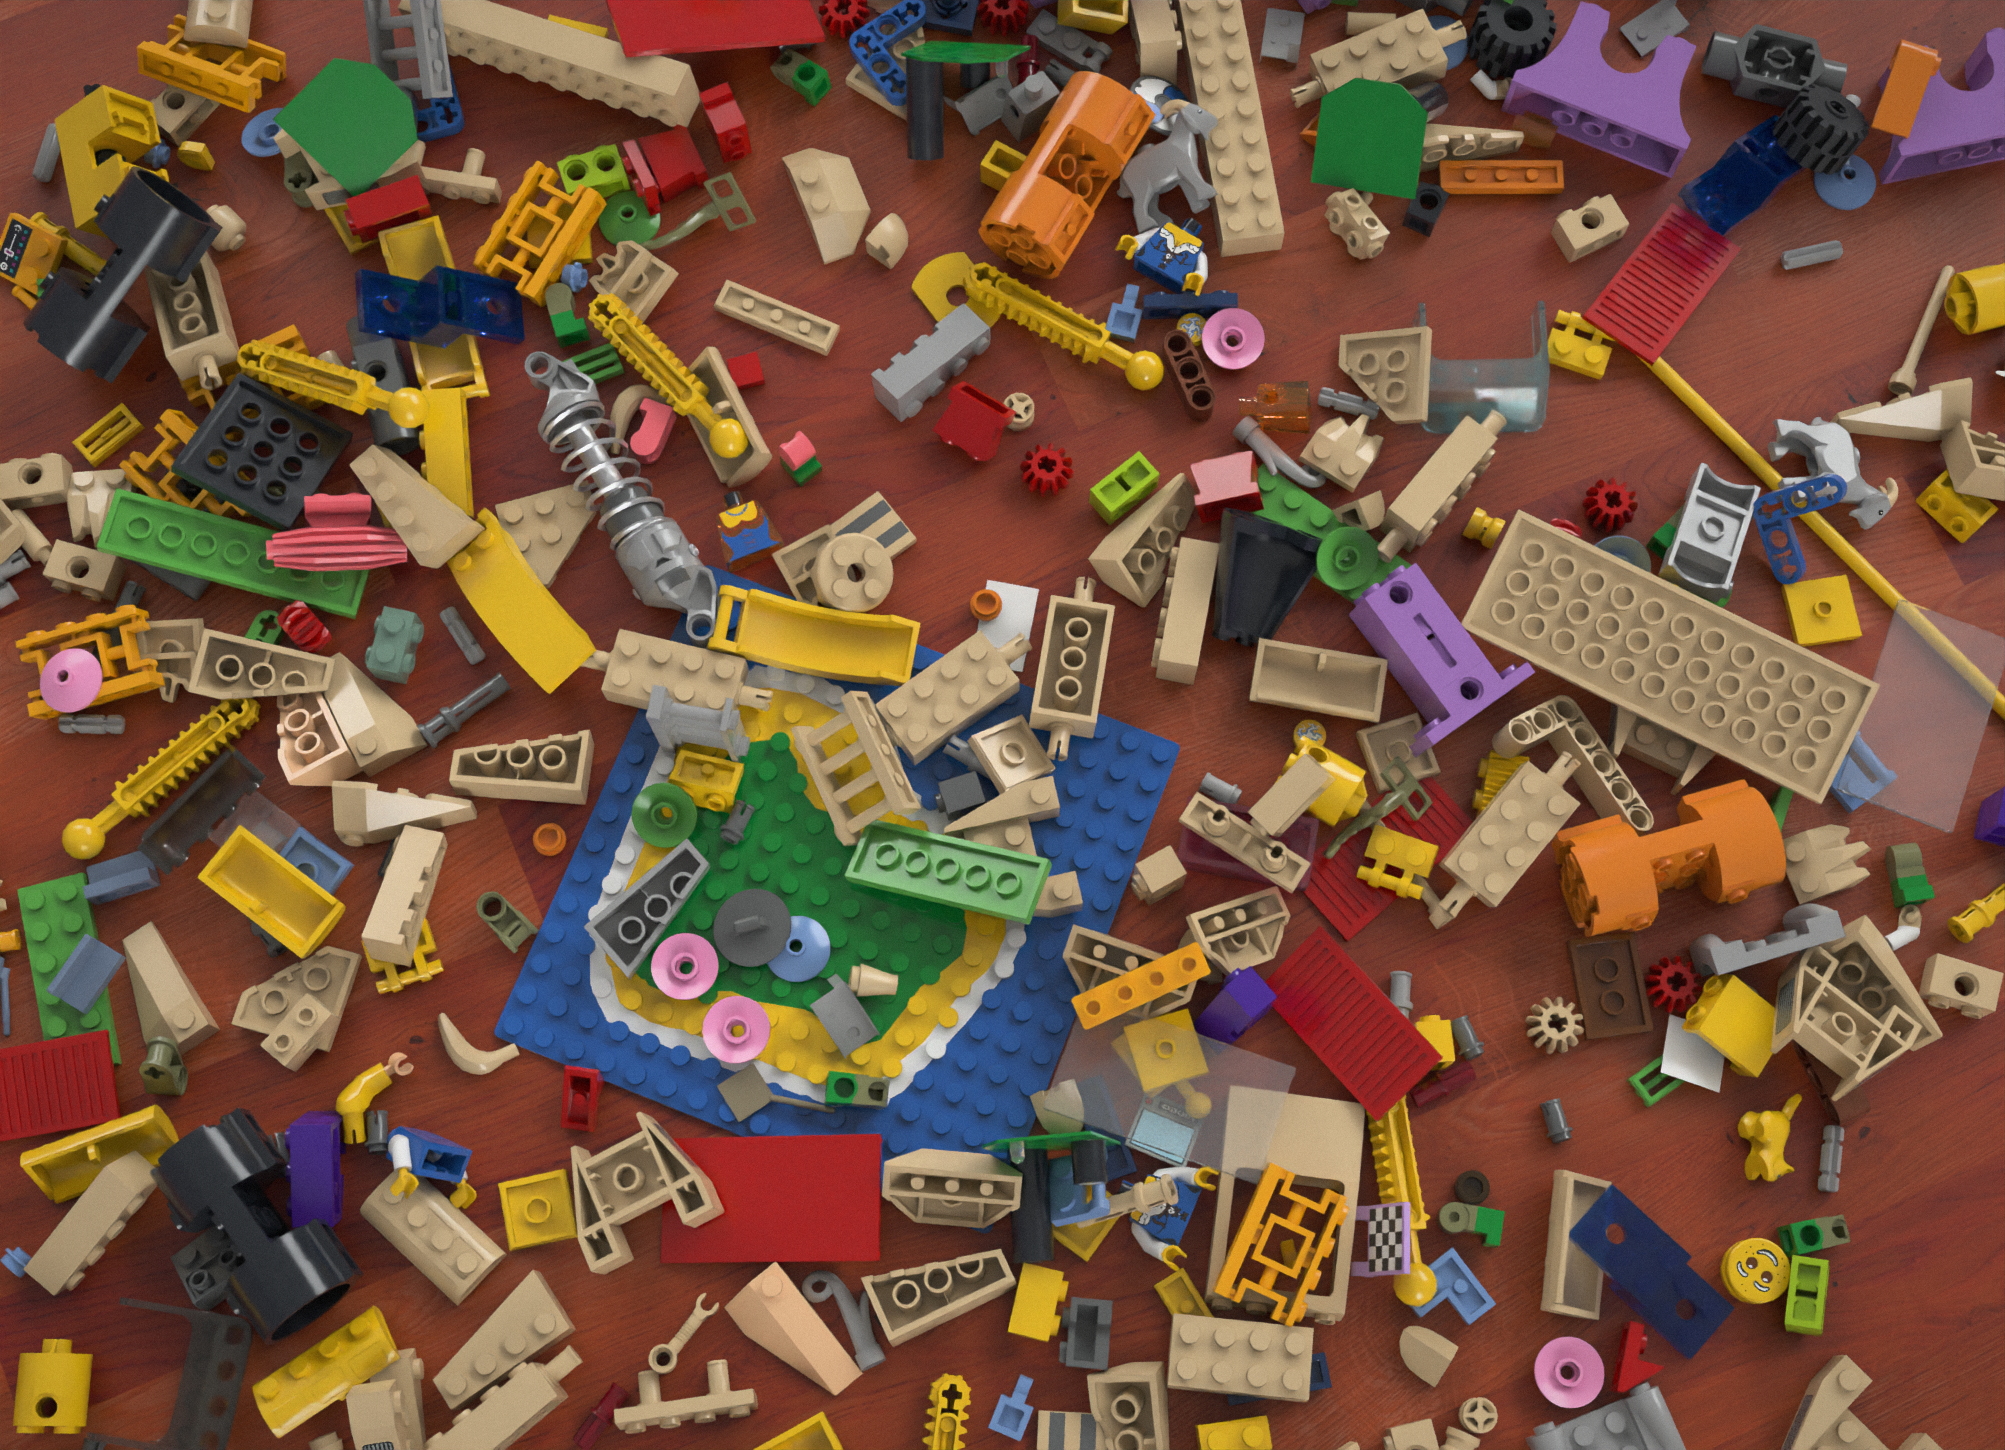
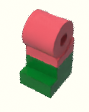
M798 431L790 442L783 443L778 447L781 465L800 487L822 471V465L816 460L815 448L801 431Z

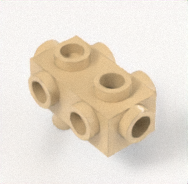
M1354 188L1342 193L1339 191L1335 192L1325 202L1328 209L1324 216L1330 222V230L1344 239L1348 245L1347 250L1352 256L1358 257L1360 260L1367 257L1369 259L1376 257L1384 249L1383 244L1390 233L1368 207L1373 200V195L1367 191L1359 195Z

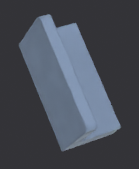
M146 848L88 866L86 871L90 884L83 886L85 899L95 905H100L160 886L153 851Z
M85 934L47 988V992L62 999L82 1013L88 1014L126 957L99 940Z

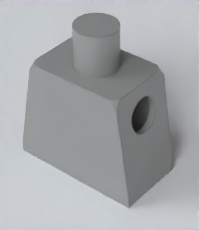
M1043 71L1030 75L1023 83L1009 91L1006 95L1001 121L1020 143L1040 129L1041 124L1061 93Z

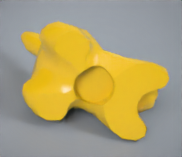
M1796 1094L1788 1099L1782 1111H1764L1761 1113L1749 1111L1740 1119L1738 1124L1739 1135L1750 1141L1752 1146L1745 1161V1174L1748 1180H1756L1759 1174H1761L1764 1180L1774 1182L1784 1174L1794 1172V1168L1784 1161L1783 1151L1790 1132L1789 1120L1802 1100L1800 1094Z

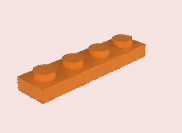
M1440 160L1438 164V184L1445 192L1450 194H1562L1564 190L1563 161Z

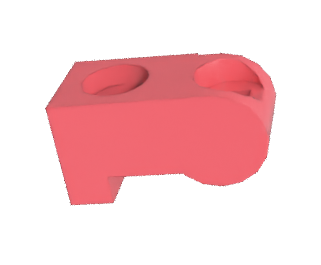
M644 397L639 408L644 420L640 430L631 437L630 445L636 460L641 464L648 465L654 463L660 457L677 417L673 407Z

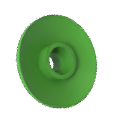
M635 191L618 193L606 201L607 205L599 216V226L603 236L611 244L617 246L618 242L631 240L639 244L652 240L660 227V213L650 216L642 198H638ZM633 212L630 218L623 217L625 213Z
M1342 527L1328 534L1319 545L1316 554L1317 571L1322 580L1333 588L1339 590L1357 588L1367 582L1375 572L1379 559L1378 547L1372 536L1360 528ZM1347 550V557L1344 560H1339L1340 554Z
M671 783L652 784L637 795L632 805L631 816L634 828L640 837L651 845L662 848L677 846L688 839L695 829L697 822L695 804L689 794L677 785ZM663 807L671 809L672 817L663 815Z

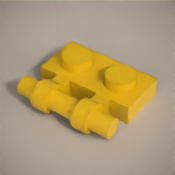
M1558 310L1555 322L1566 325L1565 330L1561 331L1552 328L1541 360L1601 380L1612 351L1611 347L1601 344L1602 338L1611 341L1615 340L1580 317L1581 313L1575 311L1568 313ZM1575 329L1593 334L1591 341L1574 335Z
M1375 824L1365 856L1375 859L1376 863L1373 869L1361 865L1357 878L1368 881V885L1376 888L1383 886L1394 890L1396 895L1403 898L1411 896L1420 900L1424 887L1414 884L1413 880L1416 874L1429 878L1440 847ZM1388 864L1405 870L1401 879L1385 873Z
M424 918L422 931L413 956L416 968L400 974L396 967L400 964L372 959L366 946H364L363 940L361 941L371 972L373 974L383 970L386 972L387 978L376 982L380 995L389 991H393V993L404 990L405 985L419 980L426 982L433 979L432 975L444 971L440 959L427 963L425 955L438 950L426 918Z

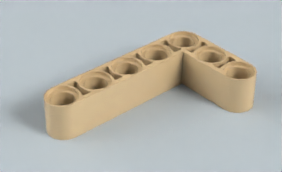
M1559 695L1513 718L1493 736V748L1504 758H1513L1548 740L1559 757L1563 751L1572 755L1567 764L1575 758L1581 763L1571 775L1601 819L1619 814L1622 822L1628 823L1639 837L1653 827L1654 820L1650 810L1580 707L1571 697Z

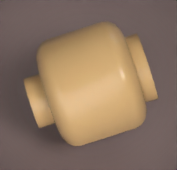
M213 205L206 210L214 221L222 226L221 231L211 245L221 252L228 249L235 251L240 248L246 240L244 237L246 223L227 205L219 207Z

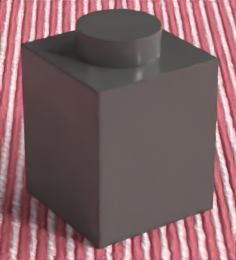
M976 771L939 782V793L934 794L939 813L946 812L948 821L963 817L986 803Z

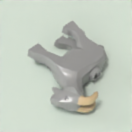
M1180 99L1166 102L1160 109V113L1162 115L1165 114V119L1178 114L1169 138L1157 145L1147 144L1137 151L1138 155L1129 159L1120 174V189L1117 191V195L1122 198L1132 196V212L1139 234L1155 227L1160 228L1166 222L1175 225L1170 217L1159 211L1158 202L1159 194L1168 192L1178 184L1184 191L1191 210L1195 214L1210 206L1208 199L1218 195L1215 188L1204 181L1198 169V152L1195 141V134L1200 133L1208 141L1209 133L1217 126L1218 120L1214 115L1195 104Z
M1821 417L1814 418L1811 425H1806L1800 421H1787L1783 419H1775L1772 422L1777 430V441L1770 442L1767 445L1771 461H1778L1786 453L1794 452L1806 457V465L1810 476L1782 478L1778 483L1779 489L1827 474L1839 475L1847 484L1846 495L1839 502L1857 505V508L1848 514L1858 519L1861 528L1865 530L1873 527L1880 521L1896 502L1898 486L1895 480L1890 477L1887 478L1885 481L1887 490L1883 486H1878L1877 490L1868 485L1861 477L1858 466L1860 452L1853 446L1850 433L1841 425L1835 422L1823 421ZM1827 482V486L1820 491H1816L1815 494L1818 497L1830 493L1832 498H1834L1833 494L1838 489L1836 486H1830ZM1794 491L1791 495L1793 496L1794 503L1803 502L1807 498L1806 494L1802 491Z

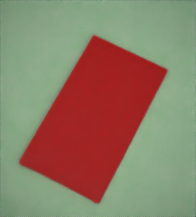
M605 0L625 58L825 42V34L809 0Z
M882 1134L672 1138L712 1181L725 1213L694 1228L682 1223L673 1199L662 1203L660 1263L880 1261Z

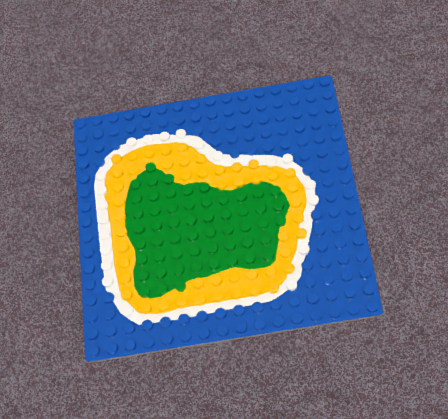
M705 565V567L712 570L718 593L721 585H730L747 591L757 589L797 601L795 597L711 565ZM733 601L726 640L734 642L741 602ZM682 612L670 641L694 646L686 630L688 614ZM707 626L699 627L695 631V635L705 636L709 633L710 628ZM917 644L910 679L939 660L944 654ZM746 659L749 672L745 686L773 691L772 701L768 703L770 704L768 712L741 704L738 707L746 736L750 737V745L747 756H741L740 763L744 764V773L735 794L734 805L736 800L745 802L740 815H743L748 804L755 808V812L752 814L743 832L744 839L739 840L738 844H732L720 837L722 832L720 826L726 824L730 813L713 811L709 808L695 805L697 822L688 840L709 863L710 869L630 980L584 926L677 847H657L640 837L634 828L631 816L634 800L643 789L652 784L669 783V777L680 750L732 761L726 749L684 742L683 745L678 744L676 754L663 752L646 719L647 710L639 708L494 1031L495 1035L504 1041L512 1044L515 1043L519 1047L561 1064L600 1070L606 1082L742 1137L882 1134L881 1193L885 1161L922 1148L990 1154L1007 1164V1153L983 1149L982 1145L998 1139L1029 1136L1036 1118L1030 1096L1039 1091L1047 1090L1077 1013L1071 1000L1073 997L1081 994L1062 957L1073 924L1108 934L1179 754V745L1168 739L1098 713L1093 738L1070 735L1068 758L1064 761H1058L1060 748H1057L1055 760L1050 759L1056 769L1045 777L1053 776L1060 804V816L1032 822L1029 825L1036 855L1049 859L1052 864L1048 877L1076 871L1083 908L1082 911L1052 918L1032 916L1031 922L1028 925L848 882L845 873L857 845L843 846L842 842L835 835L833 821L803 755L795 746V738L791 728L794 726H810L816 730L844 712L845 708L841 697L849 691L868 692L875 707V704L901 686L828 679L792 672ZM1020 683L1019 692L961 732L957 737L968 743L967 741L972 735L1019 715H1023L1029 725L1035 689ZM850 723L820 742L827 759L858 741V734L853 723ZM1031 728L1047 754L1051 731ZM947 742L920 763L914 765L901 747L897 745L893 747L921 809L907 815H894V812L891 810L877 820L944 835V828L960 818L948 821L946 812L939 813L934 794L939 793V782L971 773L967 770L968 766L947 753H943L947 744L958 751L960 748ZM863 752L833 772L842 788L870 771L872 765L866 752ZM976 772L986 803L999 796L1000 793L993 782ZM877 781L846 801L853 816L856 817L884 800L885 793L880 782ZM663 807V815L672 817L671 809ZM748 889H762L775 894L788 908L790 917L805 916L815 920L824 928L829 937L831 947L830 957L825 968L810 980L790 982L774 974L767 963L755 967L734 964L722 955L714 939V921L721 906L731 896ZM680 933L695 934L707 940L714 948L719 963L718 974L712 987L703 995L690 1000H678L664 994L656 985L651 972L652 958L658 946L667 938ZM794 941L790 945V950L793 952H799L802 949V943L799 941ZM683 964L680 969L681 973L689 974L692 971V964ZM864 964L892 975H898L896 995L856 997L880 1035H876L848 1054L845 1059L810 1005L834 989L827 980L833 975L837 974L848 984L851 966ZM731 996H743L756 1001L765 1010L770 1022V1037L766 1047L757 1057L745 1063L733 1064L718 1059L709 1051L703 1038V1023L708 1011L718 1001ZM735 1026L732 1029V1036L740 1037L744 1033L742 1026ZM754 1063L773 1095L824 1105L827 1074L829 1071L869 1075V1077L890 1080L888 1104L885 1109L838 1105L830 1106L835 1108V1112L830 1114L772 1101L741 1122L737 1120L717 1085ZM994 1223L985 1228H968L982 1234H988L991 1232Z

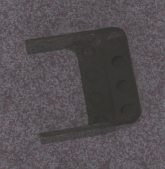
M233 744L230 745L137 838V848L166 875H169L173 871V865L178 868L191 855L188 849L196 841L202 844L215 831L212 825L220 817L226 820L239 807L236 801L244 793L250 796L263 783V780L266 778L265 774Z
M120 1297L119 1304L180 1314L190 1321L192 1336L176 1403L167 1433L156 1441L102 1432H87L85 1439L143 1450H226L253 1340L251 1324L240 1317Z

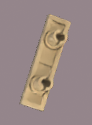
M417 140L410 147L426 177L420 181L425 194L430 192L438 193L450 199L469 198L481 204H488L489 202L500 203L502 190L497 178L481 176L486 157L483 151L469 148L462 172H454L421 166L426 149L423 141Z
M1196 792L1179 818L1178 822L1290 893H1293L1311 864L1287 849L1282 842L1275 841L1267 835L1263 836L1256 828L1230 813L1225 806L1216 804L1199 792Z
M727 1360L707 1362L709 1394L667 1402L661 1401L659 1373L654 1370L642 1371L638 1373L640 1404L634 1407L614 1409L615 1424L620 1430L625 1429V1433L635 1434L646 1431V1426L660 1424V1428H674L680 1426L683 1420L694 1419L695 1423H707L716 1420V1415L729 1414L730 1418L746 1417L750 1415V1410L758 1409L757 1395L754 1389L730 1390Z

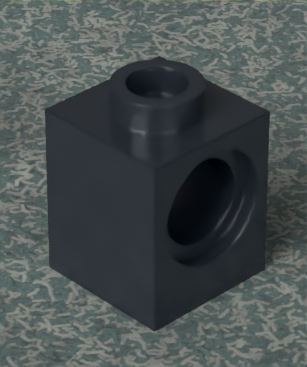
M1421 181L1416 192V199H1412L1402 226L1430 237L1445 208L1450 193L1445 192L1436 184H1427ZM1421 204H1428L1433 209H1424Z

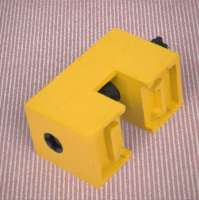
M95 83L93 86L85 85L83 87L85 98L54 120L75 228L109 238L94 222L99 213L93 209L104 194L111 197L129 170L136 166L131 163L159 145L161 140L153 102ZM162 168L157 172L148 170L169 182L167 170Z

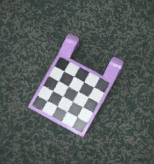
M1410 1202L1357 1206L1355 1221L1363 1220L1368 1222V1262H1351V1276L1374 1277L1410 1274Z

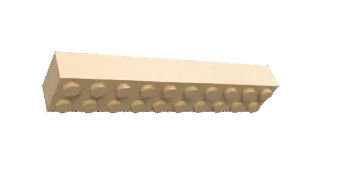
M401 0L398 6L401 15L412 14L410 0ZM440 0L447 54L451 56L461 55L479 65L486 63L495 66L504 73L514 72L523 75L532 82L542 81L548 83L560 91L567 89L578 93L581 97L588 100L595 98L604 101L607 105L616 109L623 107L632 110L635 114L644 118L650 116L660 119V121L668 126L679 124L688 127L699 104L700 92L688 64L660 55L625 58L619 42L487 0ZM408 27V28L410 29V31H411L413 37H414V40H415L414 28H413V27Z
M1174 0L1178 27L1182 37V49L1192 104L1211 113L1218 120L1217 126L1209 133L1208 141L1203 138L1201 133L1198 134L1207 184L1213 186L1218 195L1210 198L1220 257L1281 249L1285 232L1241 0Z

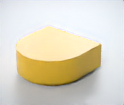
M191 141L181 143L177 152L181 162L195 169L212 171L215 161L205 144Z

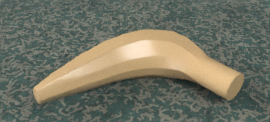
M642 384L632 385L622 391L615 400L610 414V420L616 425L617 433L615 438L624 440L629 423L635 412L640 408L644 397L663 404H668L666 402L668 398L662 397L659 394V390ZM613 442L610 446L611 453L619 454L621 446Z
M445 1013L438 1015V1025L446 1051L453 1062L463 1071L478 1075L490 1073L503 1062L520 1055L515 1043L492 1052L477 1050L465 1040Z

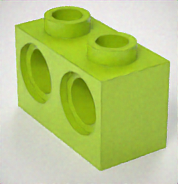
M616 144L609 146L601 145L593 151L581 155H569L564 160L557 162L566 192L570 196L574 194L579 184L598 191L603 198L630 190ZM613 166L609 171H602L604 167ZM578 175H583V176H584V177H583L582 179H580V180H577V181L572 180L574 177H576V176H578Z
M1138 451L1090 489L1089 503L1110 526L1158 488L1160 474Z
M1792 1255L1785 1316L1786 1331L1822 1337L1829 1278V1260Z

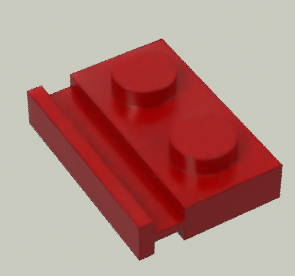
M635 140L624 142L625 156L621 157V161L626 174L631 175L633 179L632 185L637 197L642 198L650 216L661 213L656 184Z

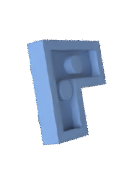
M1450 1248L1428 1265L1437 1279V1292L1432 1300L1422 1306H1409L1417 1317L1421 1318L1446 1298L1465 1324L1470 1325L1496 1305V1303L1457 1252Z

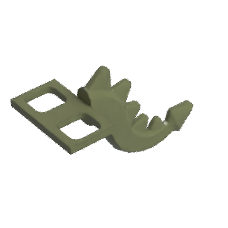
M731 172L704 182L713 201L691 213L685 221L677 225V228L670 230L663 237L660 236L654 241L648 240L638 245L646 250L666 246L687 236L706 221L718 218L719 214L730 232L756 222V219ZM725 179L732 188L733 194L719 197L712 184ZM741 207L748 221L734 224L727 210Z
M1399 756L1395 757L1380 773V776L1392 792L1386 794L1377 805L1361 814L1339 832L1328 848L1322 853L1325 858H1332L1340 849V845L1345 843L1348 838L1385 817L1400 805L1416 821L1433 803ZM1394 765L1399 768L1405 778L1400 786H1397L1389 775V770ZM1413 791L1419 795L1424 803L1419 812L1415 811L1408 800Z

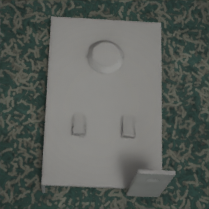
M1661 0L1619 28V32L1622 31L1641 55V59L1656 50L1667 35L1675 37L1681 32L1685 33L1688 31L1690 24L1675 7L1677 0Z
M1273 8L1267 9L1259 63L1261 56L1285 59L1286 62L1296 63L1295 68H1297L1305 13Z
M1004 71L960 97L956 102L944 95L943 97L948 106L958 112L961 111L970 133L976 136L980 133L981 129L1002 117L1006 95L1013 88L1008 79L1007 72Z
M835 974L827 979L834 989L810 1006L846 1059L848 1054L880 1034L848 984Z

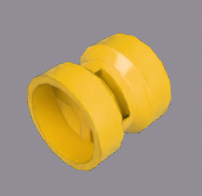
M1477 507L1462 535L1470 539L1476 538L1481 541L1483 546L1491 549L1506 521L1498 517L1491 518L1487 516L1486 511Z

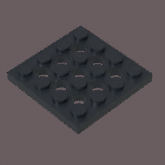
M238 373L171 465V472L284 532L290 531L304 511V496L316 494L352 441L353 433L247 376ZM246 409H254L260 416L255 419H249L242 412ZM276 424H282L289 431L285 434H277L271 430V427ZM230 432H237L243 436V439L239 442H231L225 435ZM309 439L314 441L317 447L305 449L300 445V442ZM265 447L272 452V455L263 458L256 455L254 451L257 448ZM219 455L224 457L227 462L224 465L216 466L211 464L208 459ZM287 463H296L301 467V470L297 473H290L283 466ZM242 471H250L254 473L256 478L252 481H244L238 477V474ZM272 486H278L285 491V494L275 497L270 495L267 489Z

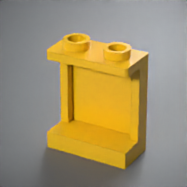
M1715 974L1705 983L1703 987L1704 992L1697 1003L1688 1010L1682 1029L1687 1033L1698 1034L1732 1062L1730 1068L1738 1075L1758 1077L1773 1053L1771 1052L1775 1008L1735 975L1721 974L1716 976Z

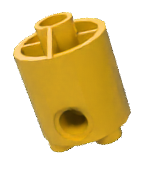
M2005 263L1979 267L1956 273L1950 277L1947 284L1944 307L1946 314L1952 319L1954 325L1962 334L1971 335L2005 325Z
M1303 735L1294 750L1298 756L1291 753L1282 769V774L1284 775L1306 753L1312 756L1336 779L1305 810L1308 814L1334 828L1337 822L1350 817H1356L1368 796L1363 779L1366 770Z
M43 1339L42 1353H20L13 1426H17L16 1433H44L45 1426H54L53 1433H81V1426H86L93 1354L71 1353L72 1340ZM53 1398L57 1403V1411L52 1417H48L45 1413V1406Z

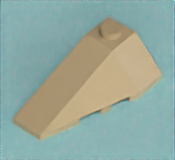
M1179 473L1108 534L1088 558L1105 584L1140 607H1146L1162 586L1166 577L1163 570L1168 558H1171L1177 536L1180 531L1185 530L1195 506L1194 495L1197 494L1184 473Z
M204 628L188 692L220 700L326 692L329 689L336 659Z
M333 780L334 830L341 842L349 846L358 847L362 846L363 843L375 844L395 839L397 835L402 834L405 825L432 830L477 819V811L472 800L438 794H428L424 799L409 793L408 789L398 788L395 793L377 791L378 784Z
M1866 915L1843 927L1846 937L1820 945L1822 949L1839 961L1828 981L1875 1019L1880 1018L1891 1007L1896 1005L1922 1025L1912 1047L1909 1048L1914 1052L1942 1037L1941 1030L1894 952Z
M152 921L122 940L143 1039L146 1044L153 1037H167L176 1042L182 1056L220 1030Z
M1164 1361L1130 1362L1108 1368V1370L1088 1374L1091 1412L1095 1421H1098L1106 1438L1104 1442L1108 1450H1170L1168 1394Z

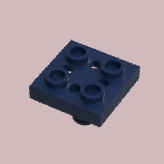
M921 0L926 6V21L922 28L972 37L977 17V7L980 4L979 0H937V2L935 0H932V2L930 0ZM918 11L914 12V17L918 16ZM947 14L949 15V18L947 19L942 18V15L944 17H947Z

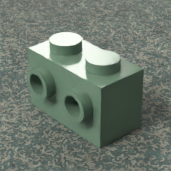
M384 606L382 615H378L375 620L374 634L376 636L373 646L370 645L367 648L365 664H367L366 667L375 678L407 684L409 674L412 673L415 666V653L418 643L423 638L424 624L415 612Z

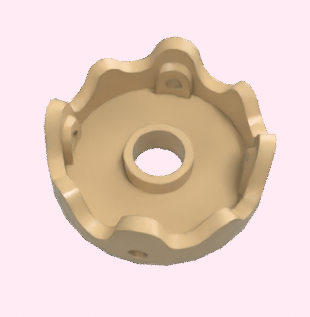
M846 533L827 540L817 549L818 555L810 574L817 591V599L822 605L841 611L863 613L877 607L889 594L894 575L892 561L883 545L866 534ZM851 564H855L861 569L862 575L858 582H853L848 578L847 569Z

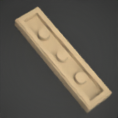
M726 280L714 304V310L825 356L828 355L840 331V326L729 280Z

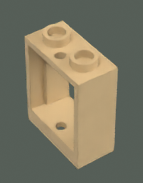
M1305 753L1248 811L1253 817L1250 823L1263 836H1270L1271 834L1272 836L1280 837L1336 779L1312 756Z

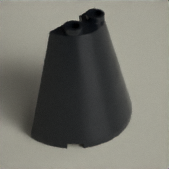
M1223 508L1220 523L1214 625L1211 635L1228 642L1233 637L1236 638V642L1248 647H1253L1254 643H1258L1259 638L1272 640L1316 572V554L1323 539L1299 529L1295 530L1283 525V523L1234 508Z

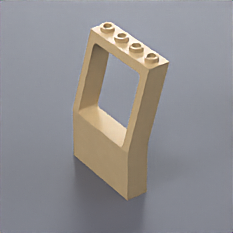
M1230 1086L1226 1099L1219 1178L1204 1296L1205 1303H1210L1212 1308L1223 1311L1232 1310V1307L1246 1308V1313L1252 1315H1266L1267 1311H1273L1277 1301L1247 1287L1240 1303L1212 1290L1225 1261L1235 1177L1261 1179L1267 1163L1271 1162L1295 1174L1291 1184L1334 1189L1340 1195L1347 1197L1345 1205L1349 1206L1348 1214L1342 1226L1337 1224L1329 1296L1306 1294L1303 1302L1308 1304L1304 1316L1315 1318L1314 1321L1316 1323L1333 1325L1335 1321H1341L1346 1309L1360 1181L1365 1108L1361 1103ZM1233 1284L1232 1288L1236 1289L1238 1284ZM1271 1289V1291L1288 1298L1283 1312L1286 1313L1295 1292Z

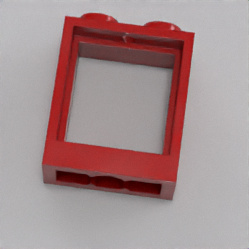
M418 175L345 199L349 209L343 211L352 236L359 235L362 244L378 239L379 231L432 217L430 205Z

